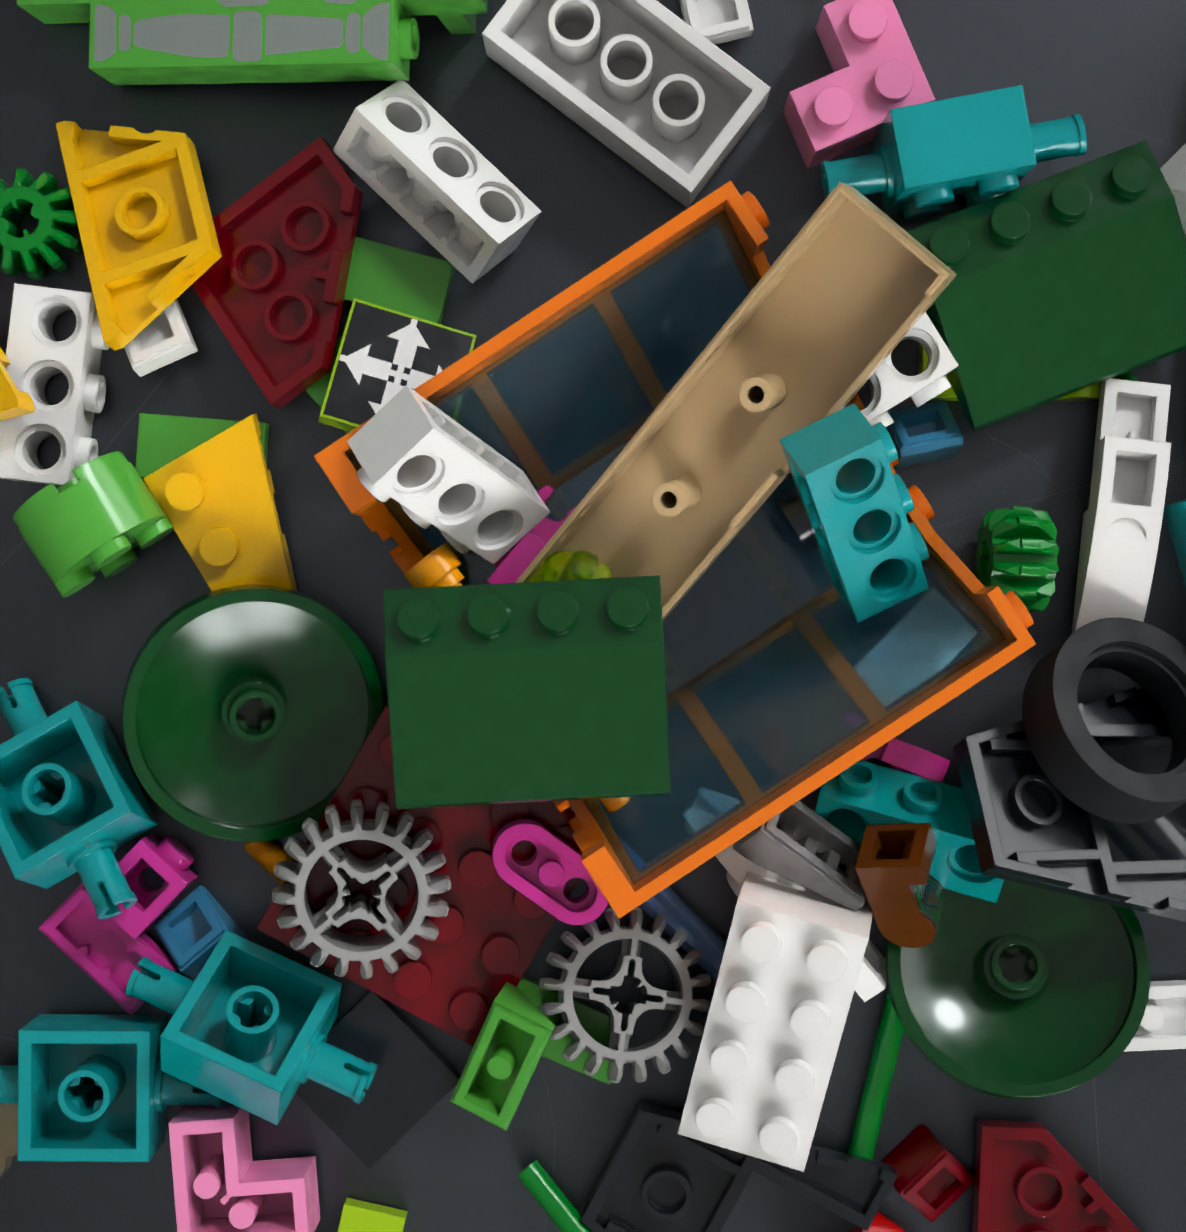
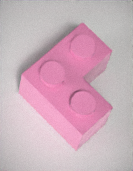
M835 0L823 6L815 30L834 73L790 91L782 112L807 169L822 163V161H827L871 142L890 109L936 100L893 0Z
M227 1101L224 1102L223 1107H215V1105H183L168 1123L177 1232H315L321 1219L316 1156L253 1161L248 1111Z

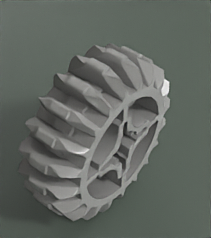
M358 799L353 800L351 803V820L342 821L340 811L335 805L326 807L325 818L329 828L325 831L317 821L307 818L302 823V830L311 842L310 844L298 838H288L284 849L289 856L298 862L278 861L276 863L274 875L291 884L280 885L274 888L272 901L281 905H294L278 915L277 923L280 928L302 926L291 938L290 945L295 951H298L314 942L316 946L310 958L311 965L314 967L321 966L328 955L331 954L337 957L335 975L344 977L348 971L349 961H360V974L363 979H368L373 975V960L382 958L385 969L389 973L398 971L399 963L396 951L399 949L407 957L417 960L421 956V947L414 937L415 934L426 940L434 941L439 935L438 927L426 916L445 917L448 915V903L433 895L450 890L451 879L450 876L444 874H429L446 863V856L442 850H433L422 854V851L433 840V833L429 828L418 831L411 838L407 836L414 821L413 814L405 811L399 816L394 826L387 823L389 804L381 801L376 807L375 819H364V805L362 800ZM352 840H372L383 843L394 850L390 853L385 851L374 859L363 860L356 858L347 848L342 850L339 844ZM322 857L329 865V874L334 878L338 888L327 898L326 906L316 913L309 899L307 878L314 864ZM409 864L417 880V892L410 910L401 920L395 913L394 904L386 892L392 883L398 879V872ZM347 874L351 879L356 878L362 884L369 882L371 879L375 881L379 878V882L374 883L373 897L377 898V904L373 899L369 900L363 894L356 895L353 899L349 897L345 900V896L350 895L351 881L347 880ZM362 919L371 923L378 931L383 929L384 932L372 936H352L341 933L331 927L336 926L339 928L349 920Z
M612 908L604 910L603 916L605 930L599 931L595 921L581 925L587 937L583 942H580L569 931L561 934V942L572 951L568 959L556 953H548L545 961L553 967L562 969L559 980L550 977L540 978L539 988L557 991L558 1001L540 1004L539 1010L545 1016L560 1013L563 1022L555 1025L549 1039L552 1041L558 1040L568 1033L572 1036L573 1040L562 1052V1056L568 1062L576 1059L585 1049L589 1052L583 1066L585 1074L594 1076L599 1070L602 1060L609 1061L607 1068L608 1081L619 1083L623 1075V1065L630 1063L634 1081L641 1083L645 1082L647 1078L645 1060L651 1059L659 1073L666 1074L671 1070L670 1062L664 1054L666 1049L670 1047L675 1054L684 1059L691 1054L688 1045L678 1037L683 1030L691 1035L703 1036L705 1027L688 1019L691 1009L701 1012L709 1011L711 1001L693 998L692 987H705L711 983V978L709 974L690 976L687 967L698 963L703 958L699 949L686 952L681 956L676 949L685 942L688 936L687 932L683 929H678L666 940L661 937L666 926L667 918L661 914L656 915L650 921L648 929L645 930L641 928L643 920L642 909L635 908L627 915L626 927H620L618 916ZM622 940L620 956H617L615 968L608 977L602 980L576 978L581 965L593 951L606 943ZM641 944L654 950L664 960L671 972L675 991L652 987L645 980L642 974L643 958H640ZM624 976H629L635 980L631 987H639L640 993L654 995L656 999L655 1001L639 1000L638 1003H628L626 1013H619L615 1010L619 1002H610L608 995L595 994L593 989L596 987L610 989L611 986H621ZM573 997L597 1001L605 1008L609 1018L608 1030H610L608 1047L595 1041L584 1030L576 1015ZM651 1009L672 1011L667 1024L659 1034L640 1046L628 1048L629 1036L633 1035L636 1020L642 1013Z

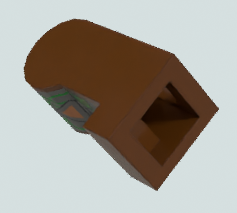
M931 823L866 825L855 866L880 932L890 942L902 947H925L932 943L936 937L944 899V889L936 879L929 875L937 842Z

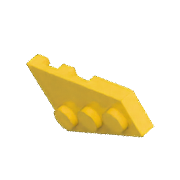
M257 413L248 416L143 478L212 592L233 586L254 584L271 585L298 592L285 534H282L273 496L275 490L271 472L267 470L260 440L262 433Z

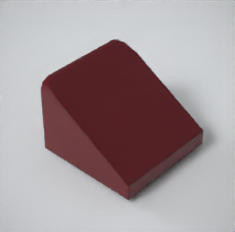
M923 1124L917 1126L881 1161L895 1167L898 1176L893 1184L894 1188L931 1223L974 1184L975 1176Z

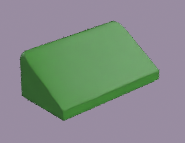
M506 982L495 998L450 1099V1102L506 1131L555 1027L513 984Z

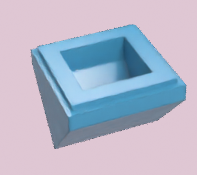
M946 401L929 403L918 408L911 407L889 412L894 422L887 426L886 429L894 442L900 463L895 466V470L956 457L964 444L963 434Z

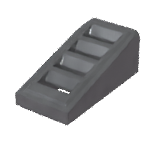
M801 801L794 803L733 845V850L751 862L845 907L857 911L864 906L866 895L855 869L861 846ZM816 852H819V853L822 854V858H821V859H819L817 856H815V855H816ZM839 862L847 865L844 876L837 872Z

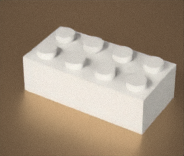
M507 0L482 32L487 56L687 208L765 108L771 89L770 86L657 0Z
M747 871L735 907L678 1130L679 1135L804 1172L869 940L873 912L869 905L864 904L863 907L854 911L808 888Z

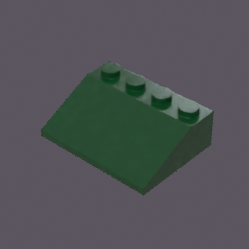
M1146 140L906 231L957 274L927 309L926 314L959 365L946 375L972 431L1186 349V238L1174 196Z
M660 575L383 590L385 662L397 809L671 794Z

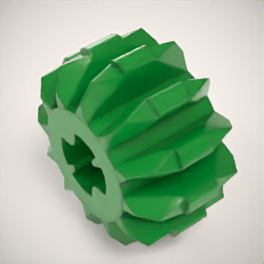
M16 168L12 187L0 178L1 271L12 277L17 276L24 269L27 276L31 279L41 280L45 274L46 262L59 272L67 269L66 260L60 254L65 247L73 252L83 250L82 243L70 235V231L78 229L75 211H71L73 201L70 189L67 187L58 189L57 178L48 172H42L34 180L32 174L26 169ZM26 216L32 220H39L38 227L33 233L26 229H20L21 223Z
M1011 506L1010 508L988 511L982 520L981 528L977 531L978 543L977 549L974 550L976 564L973 573L976 574V578L985 587L999 586L1003 594L1010 590L1013 591L1029 612L1044 611L1050 601V597L1056 590L1055 576L1056 572L1060 571L1057 565V555L1060 548L1056 544V526L1047 511L1032 510V507Z

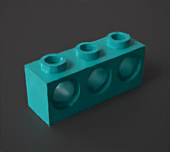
M852 404L779 439L832 586L856 622L859 623L929 589L921 564L922 561L929 558V552L917 527L912 522L908 523L906 513L914 510V504L901 477L897 473H892L890 463L898 460V453L885 426L881 422L871 425L857 406Z
M863 760L858 761L822 785L815 812L860 846L866 825L931 823L937 842L929 875L936 879L944 889L997 903L1004 879L981 873L963 788Z

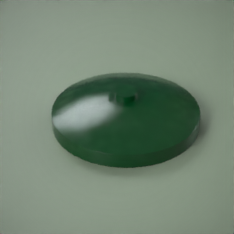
M239 585L219 589L189 601L171 613L148 636L139 649L126 679L122 698V730L131 765L140 783L150 797L170 816L193 830L215 838L237 842L268 841L303 831L302 823L307 818H312L315 821L319 820L383 710L384 698L381 681L369 651L351 627L333 610L305 594L287 588L271 585Z
M1004 879L997 903L944 889V899L936 937L932 943L925 947L908 948L896 945L888 940L886 975L891 1002L905 1033L919 1052L939 1071L954 1081L987 1095L1009 1099H1038L1070 1091L1092 1080L1115 1062L1128 1047L1139 1028L1148 1002L1150 959L1144 931L1134 910Z

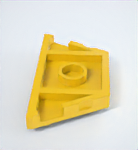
M62 121L56 123V129L103 342L116 351L124 348L215 264L222 255L195 144L185 133L156 130L152 133H140L132 127L110 125L109 132L81 129L76 122Z

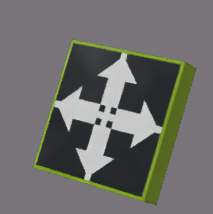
M354 298L318 423L349 432L372 418L406 385L414 390L473 351L477 335ZM461 392L437 407L453 420Z

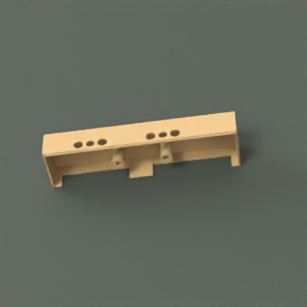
M839 182L515 583L660 575L662 617L664 621L791 471L779 439L843 409L957 274L853 186Z

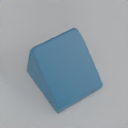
M199 885L153 925L180 972L194 979L200 973L226 930L248 940L241 928L202 885Z

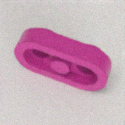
M518 819L504 825L495 835L491 847V855L498 875L506 883L558 920L570 925H584L594 921L604 912L608 901L581 862L582 853L544 825L530 819ZM523 840L532 842L535 845V853L529 860L519 861L511 855L512 848L517 842ZM572 878H581L587 883L585 892L576 898L565 895L563 890L566 882Z

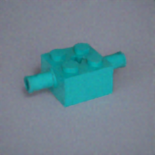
M1022 85L890 109L872 140L874 154L831 162L829 160L822 161L820 165L822 187L825 199L839 182L853 186L862 195L881 192L886 215L903 212L905 221L925 219L941 214L943 212V204L966 200L968 208L1017 189L1019 182L1038 162L1070 156H1083L1087 149L1086 128L1080 114L1030 124Z
M19 678L10 681L7 684L12 695L8 696L5 688L0 687V710L13 735L11 739L0 744V847L15 879L45 889L78 872L96 909L97 918L107 919L122 913L118 904L123 903L125 909H129L138 900L135 893L131 891L114 856V852L120 846L155 827L158 823L104 716L76 700L47 717L34 690L35 686L31 679Z
M228 930L224 932L194 980L163 967L148 957H143L138 962V968L142 969L141 973L135 969L133 970L126 986V995L131 998L135 997L173 1015L160 1036L161 1071L275 1125H278L299 1085L306 1083L308 1079L353 1099V1102L360 1104L365 1096L364 1088L368 1090L377 1070V1064L369 1063L326 1043L327 1035L337 1019L342 983Z
M39 1014L18 1030V1065H0V1104H18V1161L149 1162L165 1141V1110L168 1105H215V1107H223L225 1101L161 1071L160 1036L166 1028V1015ZM86 1077L94 1079L95 1085L102 1088L103 1093L100 1096L96 1095L95 1085L84 1082Z

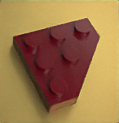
M321 136L213 218L222 257L192 284V287L269 403L279 409L331 371L363 192L339 157L332 151L333 149L330 144Z
M977 1119L972 1232H1141L1041 1122Z

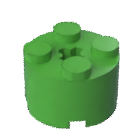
M120 451L104 454L71 470L75 478L58 488L55 487L53 482L29 498L13 514V520L19 528V533L62 598L68 597L90 584L96 578L94 573L101 570L106 579L124 571L139 559L133 550L137 546H140L141 549L147 548L174 530L173 525L132 463L128 462Z

